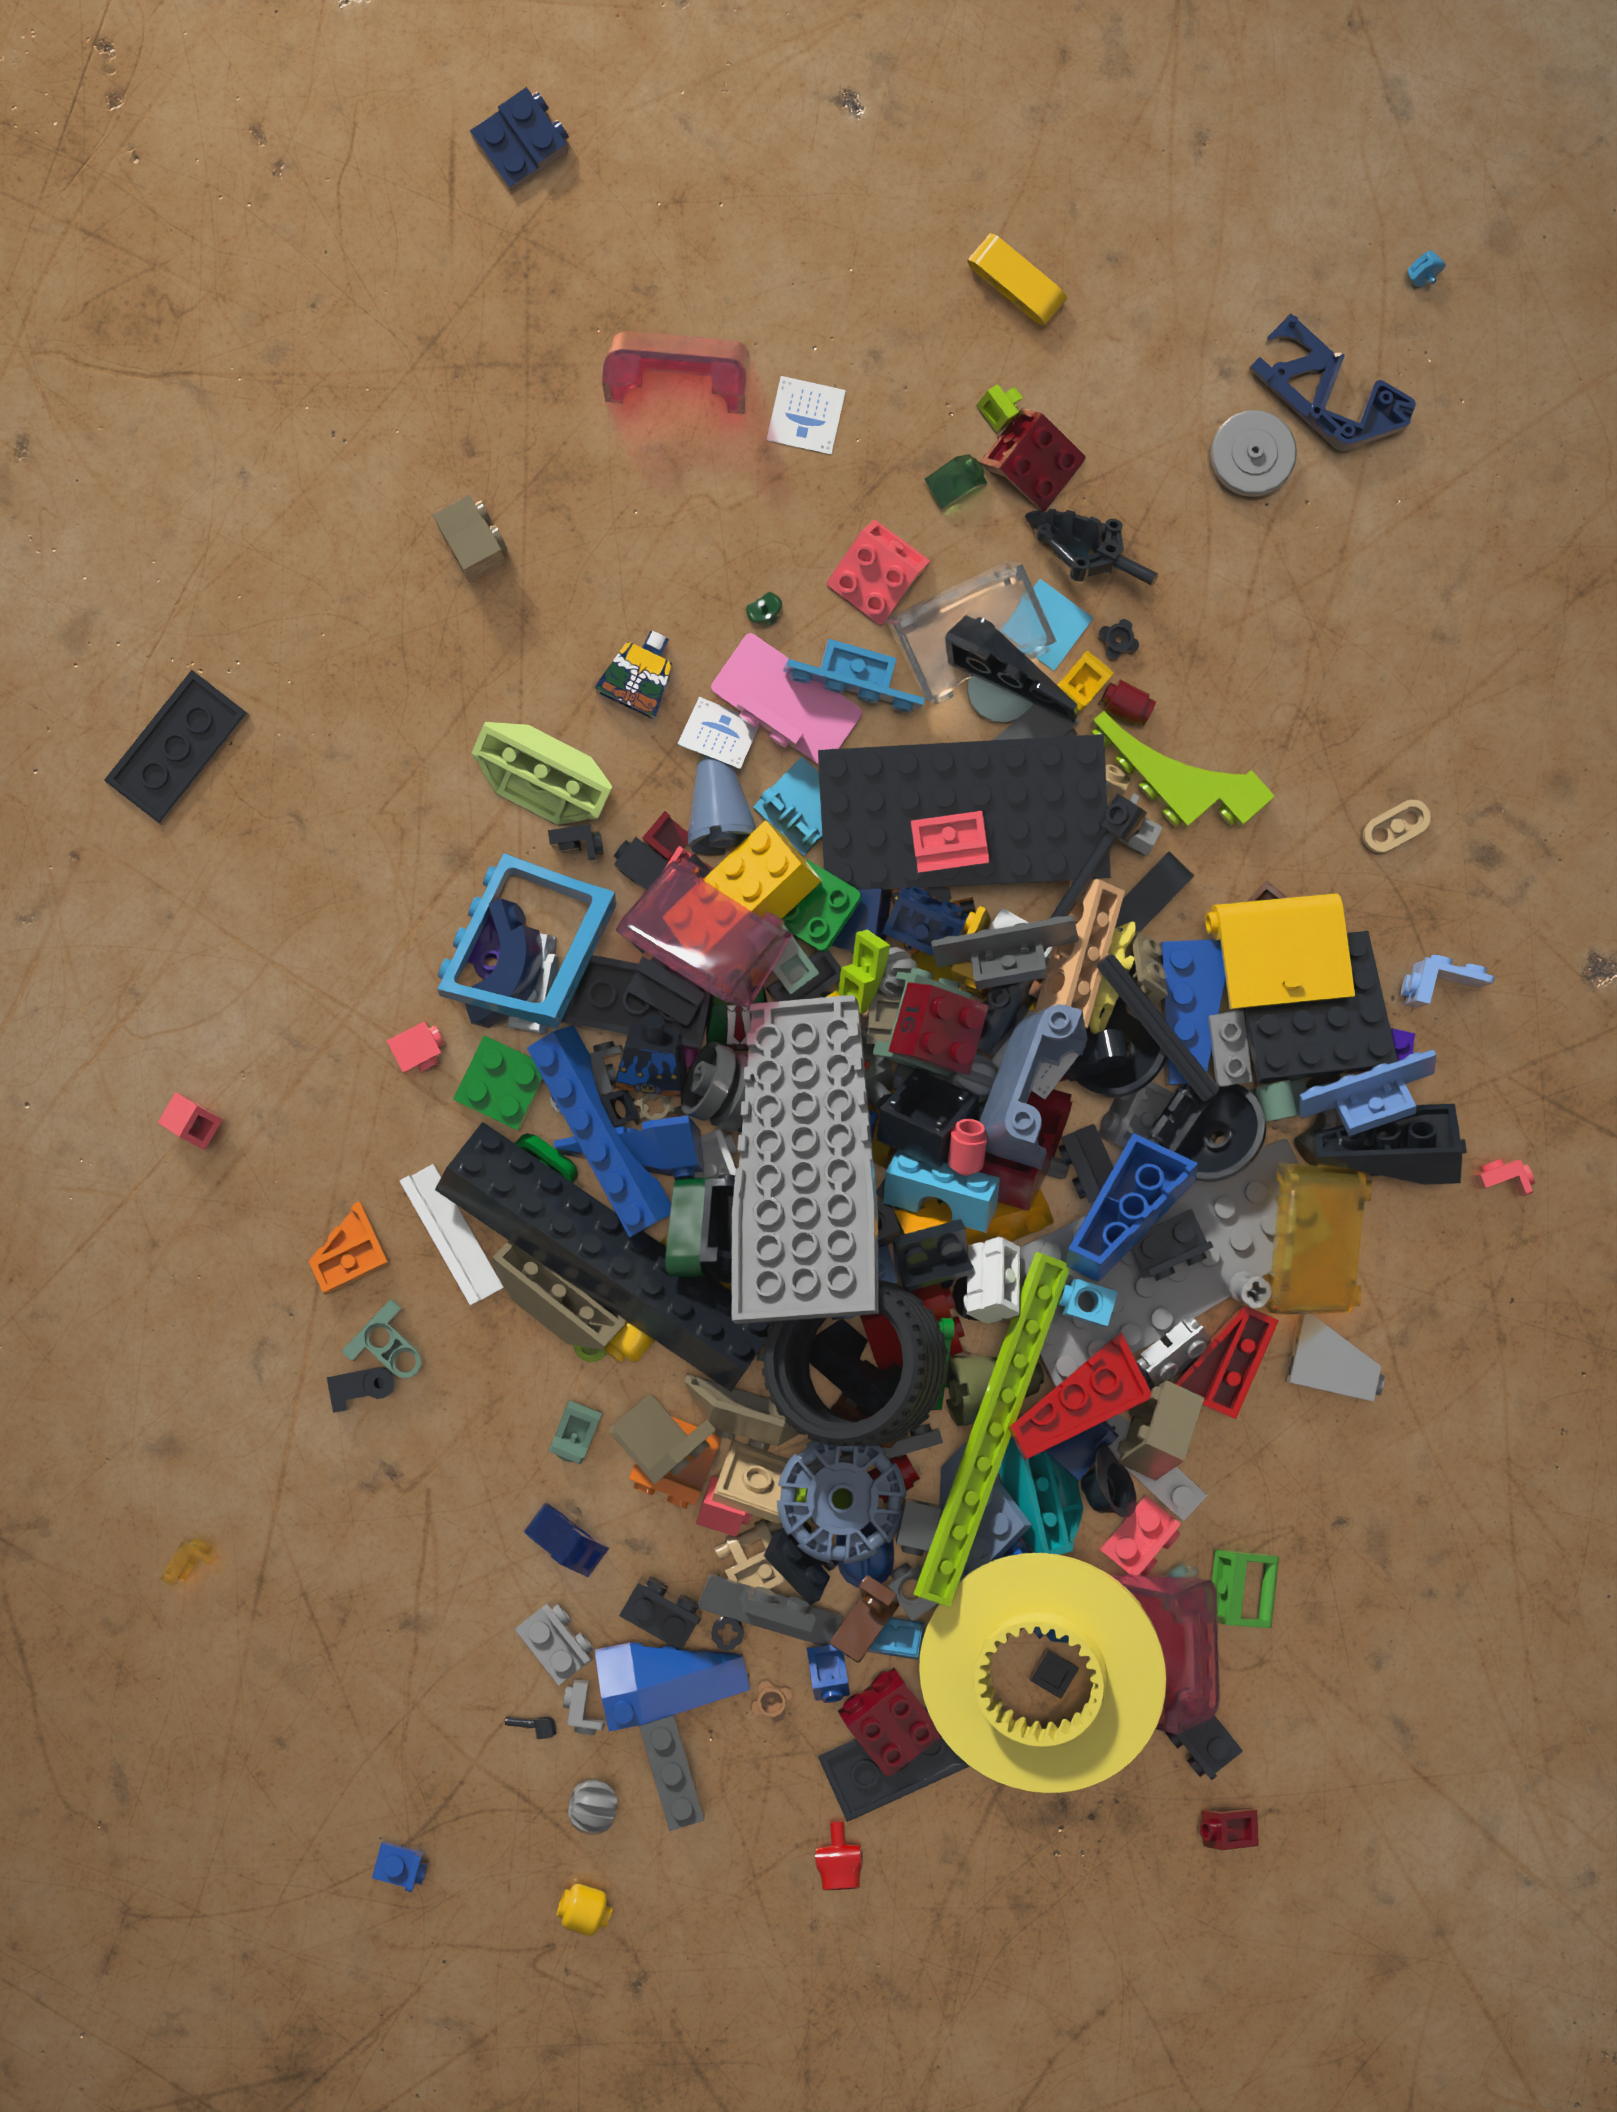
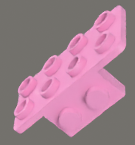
M752 633L747 634L711 685L713 693L741 711L739 716L755 728L760 724L770 731L768 736L784 748L790 745L818 765V750L839 749L861 718V708L840 693L824 689V683L811 680L810 684H805L790 679L789 673L782 672L784 664L789 658Z

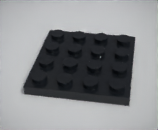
M1369 931L1347 933L1355 990L1354 997L1242 1008L1258 1083L1371 1071L1380 1064L1386 1063L1389 1065L1398 1061Z

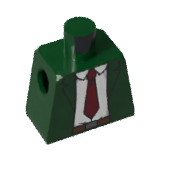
M733 970L727 974V984H716L713 986L706 1025V1044L713 1041L732 1048L733 1051L749 1050L746 1044L747 1033H750L752 1013L749 1011L750 1005L768 1003L764 985L761 983L749 985L747 972Z

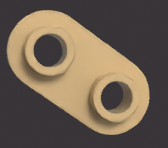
M1407 800L1366 824L1363 830L1364 844L1375 853H1385L1394 849L1428 828L1431 821L1429 808L1419 800ZM1406 813L1415 814L1417 818L1415 825H1410L1405 821ZM1376 830H1383L1385 832L1386 839L1384 842H1379L1375 839L1374 833Z

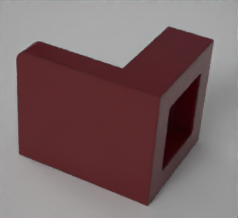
M666 811L662 813L642 837L643 842L668 862L679 846L684 849L688 845V832L671 819V815Z

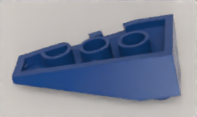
M631 1642L595 1649L601 1699L609 1732L644 1725L750 1690L743 1654L699 1650L698 1652L676 1650V1647L664 1646V1648L642 1646L641 1643Z

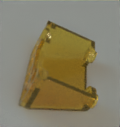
M1277 1163L1276 1181L1279 1182V1194H1276V1202L1278 1207L1272 1267L1268 1274V1279L1272 1283L1270 1285L1272 1292L1271 1298L1265 1306L1268 1312L1273 1314L1352 1313L1353 1307H1359L1361 1301V1285H1356L1364 1204L1365 1201L1370 1202L1372 1180H1366L1365 1172L1347 1168Z

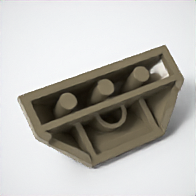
M508 1241L492 1257L491 1262L511 1300L566 1344L603 1350L624 1327L625 1320L512 1242Z
M686 1374L684 1382L704 1419H707L716 1429L714 1435L734 1440L737 1434L749 1438L748 1445L769 1450L770 1445L779 1446L800 1434L785 1422L786 1418L779 1415L776 1411L777 1408L772 1404L770 1398L735 1387L730 1392L715 1381Z

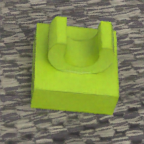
M997 384L987 390L976 406L998 433L1006 428L1019 413L1016 409V403L1021 401L1023 397L1016 387L1004 393Z

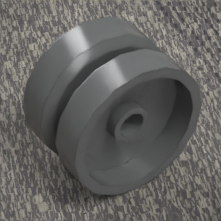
M711 1041L706 1044L696 1055L687 1072L681 1097L683 1113L703 1121L709 1118L711 1125L729 1132L739 1129L743 1124V1117L740 1113L741 1102L745 1100L746 1081L743 1078L744 1067L748 1065V1055L743 1053L735 1055L732 1048L718 1042Z

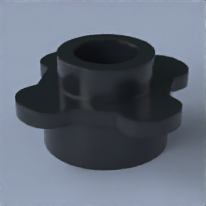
M1122 619L1118 624H1114L1111 627L1103 626L1099 631V638L1104 640L1107 648L1106 656L1110 659H1117L1120 654L1125 652L1134 653L1139 647V641L1134 638L1132 623L1127 619ZM1116 637H1122V642H1117Z

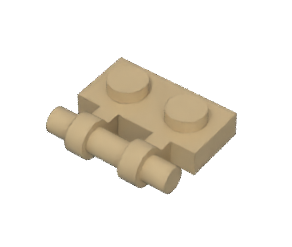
M763 1519L754 1523V1528L737 1537L730 1535L725 1538L726 1542L714 1547L720 1560L733 1554L737 1562L736 1565L725 1570L729 1580L752 1587L759 1586L771 1589L786 1581L763 1556L766 1550L748 1559L743 1550L761 1540L767 1549L774 1532L783 1528L781 1521L780 1524L772 1521L765 1522Z

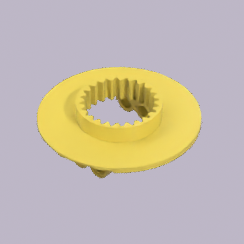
M1024 1553L991 1561L970 1572L959 1581L951 1606L947 1607L939 1604L927 1625L920 1652L919 1673L924 1702L942 1738L969 1766L988 1778L1012 1788L1040 1793H1061L1090 1787L1110 1778L1131 1763L1143 1750L1157 1727L1163 1710L1167 1680L1163 1650L1156 1630L1142 1608L1141 1603L1127 1588L1106 1572L1071 1557L1048 1553ZM1035 1627H1040L1042 1634L1045 1635L1050 1629H1054L1056 1638L1060 1639L1064 1635L1069 1636L1068 1644L1070 1646L1079 1644L1081 1646L1079 1655L1089 1656L1086 1667L1087 1669H1093L1090 1681L1094 1683L1089 1702L1084 1705L1081 1714L1078 1712L1074 1714L1071 1722L1067 1719H1062L1059 1728L1053 1722H1049L1047 1728L1042 1729L1039 1721H1035L1031 1727L1027 1726L1025 1717H1021L1016 1721L1013 1719V1710L1010 1709L1004 1712L1001 1710L1002 1699L993 1700L996 1689L992 1687V1675L990 1674L991 1658L997 1651L1000 1643L1005 1644L1010 1634L1018 1637L1022 1628L1028 1634H1032Z

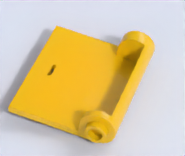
M1339 894L1212 905L1210 912L1206 913L1205 926L1207 933L1212 934L1215 940H1221L1230 1009L1355 996L1344 909Z

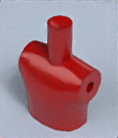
M844 1822L830 1823L831 1845L816 1848L815 1852L816 1867L820 1873L822 1890L860 1888V1872L863 1867L861 1845L846 1844Z

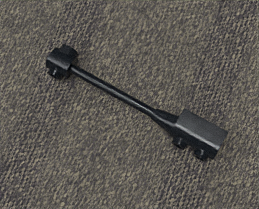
M1117 793L1098 823L1106 829V832L1050 918L1069 916L1118 838L1129 843L1130 839L1140 832L1143 826V819L1147 815L1145 810ZM1034 980L992 987L983 1001V1004L989 1005L978 1043L979 1049L995 1057L1011 1036L1016 1024L1023 1020L1036 998L1029 994Z

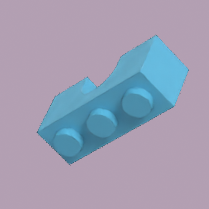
M897 1150L885 1172L883 1203L917 1213L925 1197H937L946 1202L951 1208L952 1221L961 1219L965 1227L986 1233L997 1210L1000 1178L980 1172L972 1175H961L950 1168L948 1163H944L938 1169Z

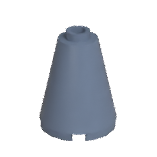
M705 755L703 760L697 763L687 841L688 846H691V851L694 853L725 855V848L734 846L737 848L757 828L734 766Z

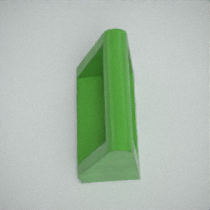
M1215 1549L1207 1620L1231 1626L1272 1628L1279 1556ZM1247 1562L1264 1563L1258 1619L1241 1617Z

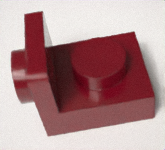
M1257 1810L1202 1811L1200 1834L1204 1847L1230 1850L1259 1846Z

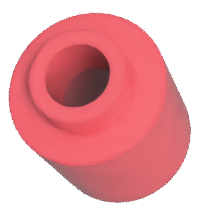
M963 1119L958 1121L956 1127L951 1131L947 1162L949 1167L958 1174L972 1175L979 1172L984 1166L987 1133L981 1122L973 1119Z

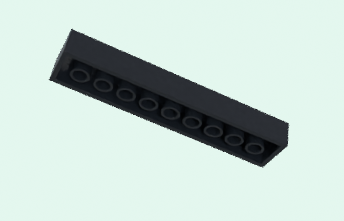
M484 1122L479 1125L446 1167L435 1188L438 1193L730 1392H732L762 1348L764 1339H767V1329L773 1321L735 1324L732 1321V1291L708 1275L705 1277H669L665 1263L666 1246L644 1231L629 1237L616 1212Z

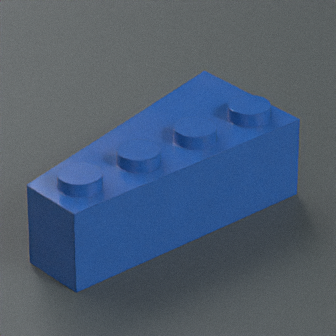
M1133 1133L1070 1244L1066 1267L1099 1282L1195 1183L1198 1163Z

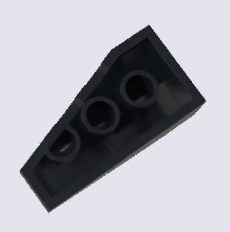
M1455 1104L1417 1105L1416 1114L1351 1136L1348 1135L1344 1125L1314 1133L1318 1163L1424 1185L1461 1183L1463 1151Z

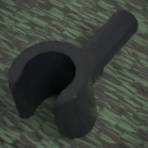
M507 1716L505 1718V1725L527 1729L535 1728L536 1739H547L556 1735L555 1721L550 1716L535 1719Z

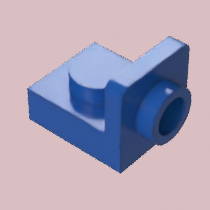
M832 1645L807 1648L815 1700L834 1703L842 1700L844 1696H849L850 1689L844 1654Z
M382 1841L372 1879L405 1887V1891L412 1892L415 1884L422 1885L428 1864L422 1862L424 1852Z

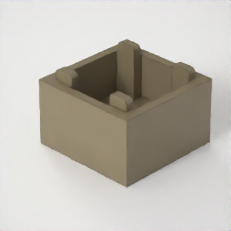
M1167 1380L1159 1386L1152 1388L1150 1399L1131 1408L1129 1411L1133 1418L1126 1439L1119 1442L1117 1452L1121 1455L1118 1463L1155 1481L1183 1463L1204 1397Z

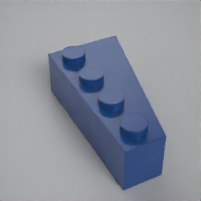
M1221 940L1161 942L1159 945L1162 949L1161 957L1163 969L1166 973L1165 981L1168 993L1161 1000V1015L1207 1072L1212 1049L1208 1017L1219 1013L1226 978ZM1167 1057L1164 1064L1165 1086L1189 1085Z

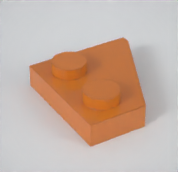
M360 1201L354 1203L350 1208L352 1211L339 1227L336 1226L328 1236L325 1245L320 1247L308 1261L325 1295L390 1264Z

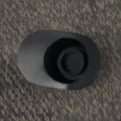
M1101 1445L1096 1453L1095 1467L1090 1469L1081 1479V1490L1085 1494L1089 1505L1098 1513H1116L1122 1518L1130 1517L1136 1507V1491L1132 1478L1125 1467L1118 1463L1111 1449L1107 1445Z

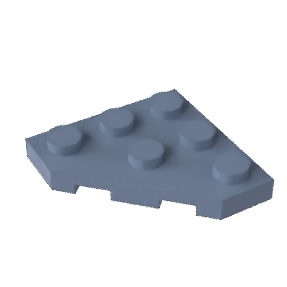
M964 1443L941 1467L939 1505L942 1509L941 1515L967 1443ZM997 1477L960 1580L978 1567L1000 1559L1032 1526Z

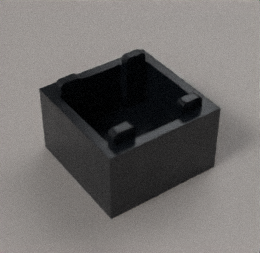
M916 1068L880 1107L877 1140L939 1169L948 1159L951 1131L956 1127V1123L963 1119L976 1120L979 1096Z

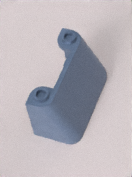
M1057 1004L1033 1014L1016 1024L980 1119L987 1133L985 1152L1041 1170L1047 1154L1046 1149L1038 1143L1042 1120L1038 1110L1027 1104L1042 1061L1059 1066L1061 1059L1067 1054L1073 1052L1080 1055L1083 1054L1088 1038L1082 1010Z

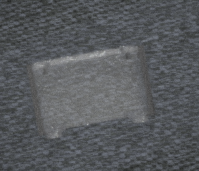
M1008 561L997 565L886 619L891 634L925 701L928 703L934 701L935 704L952 698L954 696L953 690L958 687L957 684L973 677V675L948 664L945 636L947 632L965 615L974 619L977 617L987 619L994 624L995 629H998L1024 655L1029 654L1031 659L1049 652V645L1057 642L1023 564L1016 561Z

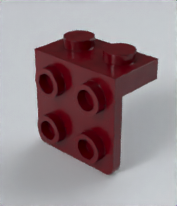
M895 1668L889 1672L879 1674L872 1681L871 1686L862 1693L848 1698L843 1707L838 1711L850 1732L887 1776L895 1774L941 1738L929 1713L911 1692Z

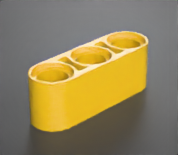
M990 233L967 260L969 266L979 276L1032 320L1042 326L1047 324L1068 299L1059 286L995 234Z

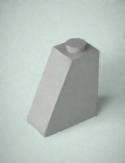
M1300 1312L1285 1382L1374 1402L1375 1395H1381L1385 1381V1375L1380 1374L1381 1366L1313 1314Z

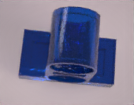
M546 1502L543 1503L523 1531L550 1553V1557L560 1565L586 1577L590 1576L609 1550L602 1542L591 1537Z

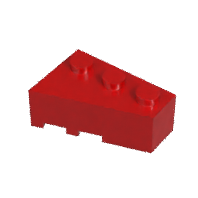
M1241 1305L1210 1339L1211 1342L1206 1346L1205 1351L1185 1367L1172 1383L1204 1397L1202 1405L1236 1419L1279 1320L1248 1306Z

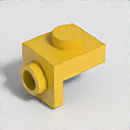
M1087 650L1057 685L1077 703V709L1082 711L1113 676L1114 672Z

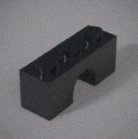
M841 1318L815 1336L811 1345L809 1363L868 1415L873 1416L884 1408L894 1395L901 1380L902 1369L895 1363L886 1369H874L864 1364L860 1357L868 1340Z

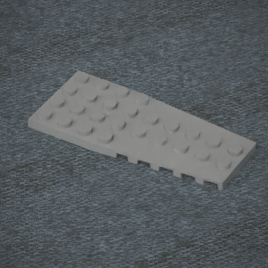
M854 995L751 1004L749 1009L752 1013L750 1033H747L746 1044L749 1047L748 1065L744 1067L743 1078L746 1081L745 1100L741 1102L740 1113L743 1117L742 1135L738 1137L737 1151L740 1153L739 1169H736L732 1207V1321L735 1324L879 1314L878 1205L858 1000Z
M1284 1138L1263 1146L1254 1161L1233 1177L1214 1182L1195 1180V1183L1153 1225L1155 1226L1192 1209L1206 1241H1211L1214 1246L1205 1251L1206 1259L1190 1266L1187 1265L1186 1261H1183L1173 1266L1174 1274L1158 1281L1155 1280L1154 1276L1142 1277L1130 1250L1099 1282L1070 1269L1065 1282L1066 1285L1070 1284V1280L1080 1279L1118 1291L1107 1327H1098L1060 1315L1063 1306L1057 1305L1039 1355L1054 1388L1119 1333L1122 1332L1131 1352L1134 1353L1164 1337L1166 1333L1183 1319L1188 1321L1191 1317L1195 1318L1230 1297L1229 1282L1236 1273L1249 1271L1256 1276L1263 1277L1332 1235V1230L1287 1139ZM1086 1216L1020 1247V1293L1035 1251L1067 1263L1068 1248ZM1082 1292L1078 1297V1306L1082 1311L1089 1312L1093 1308L1094 1300L1089 1293Z

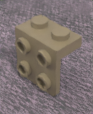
M646 1396L610 1427V1434L654 1484L668 1472H671L675 1477L690 1463L687 1458L689 1454L695 1459L710 1446L706 1439L716 1431L706 1419L693 1432L687 1435L653 1396Z

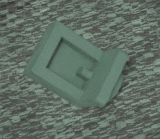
M569 1400L550 1445L549 1452L556 1454L564 1461L582 1464L602 1413Z

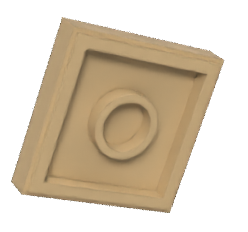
M732 1440L712 1501L780 1524L777 1500H780L781 1486H778V1483L789 1459Z

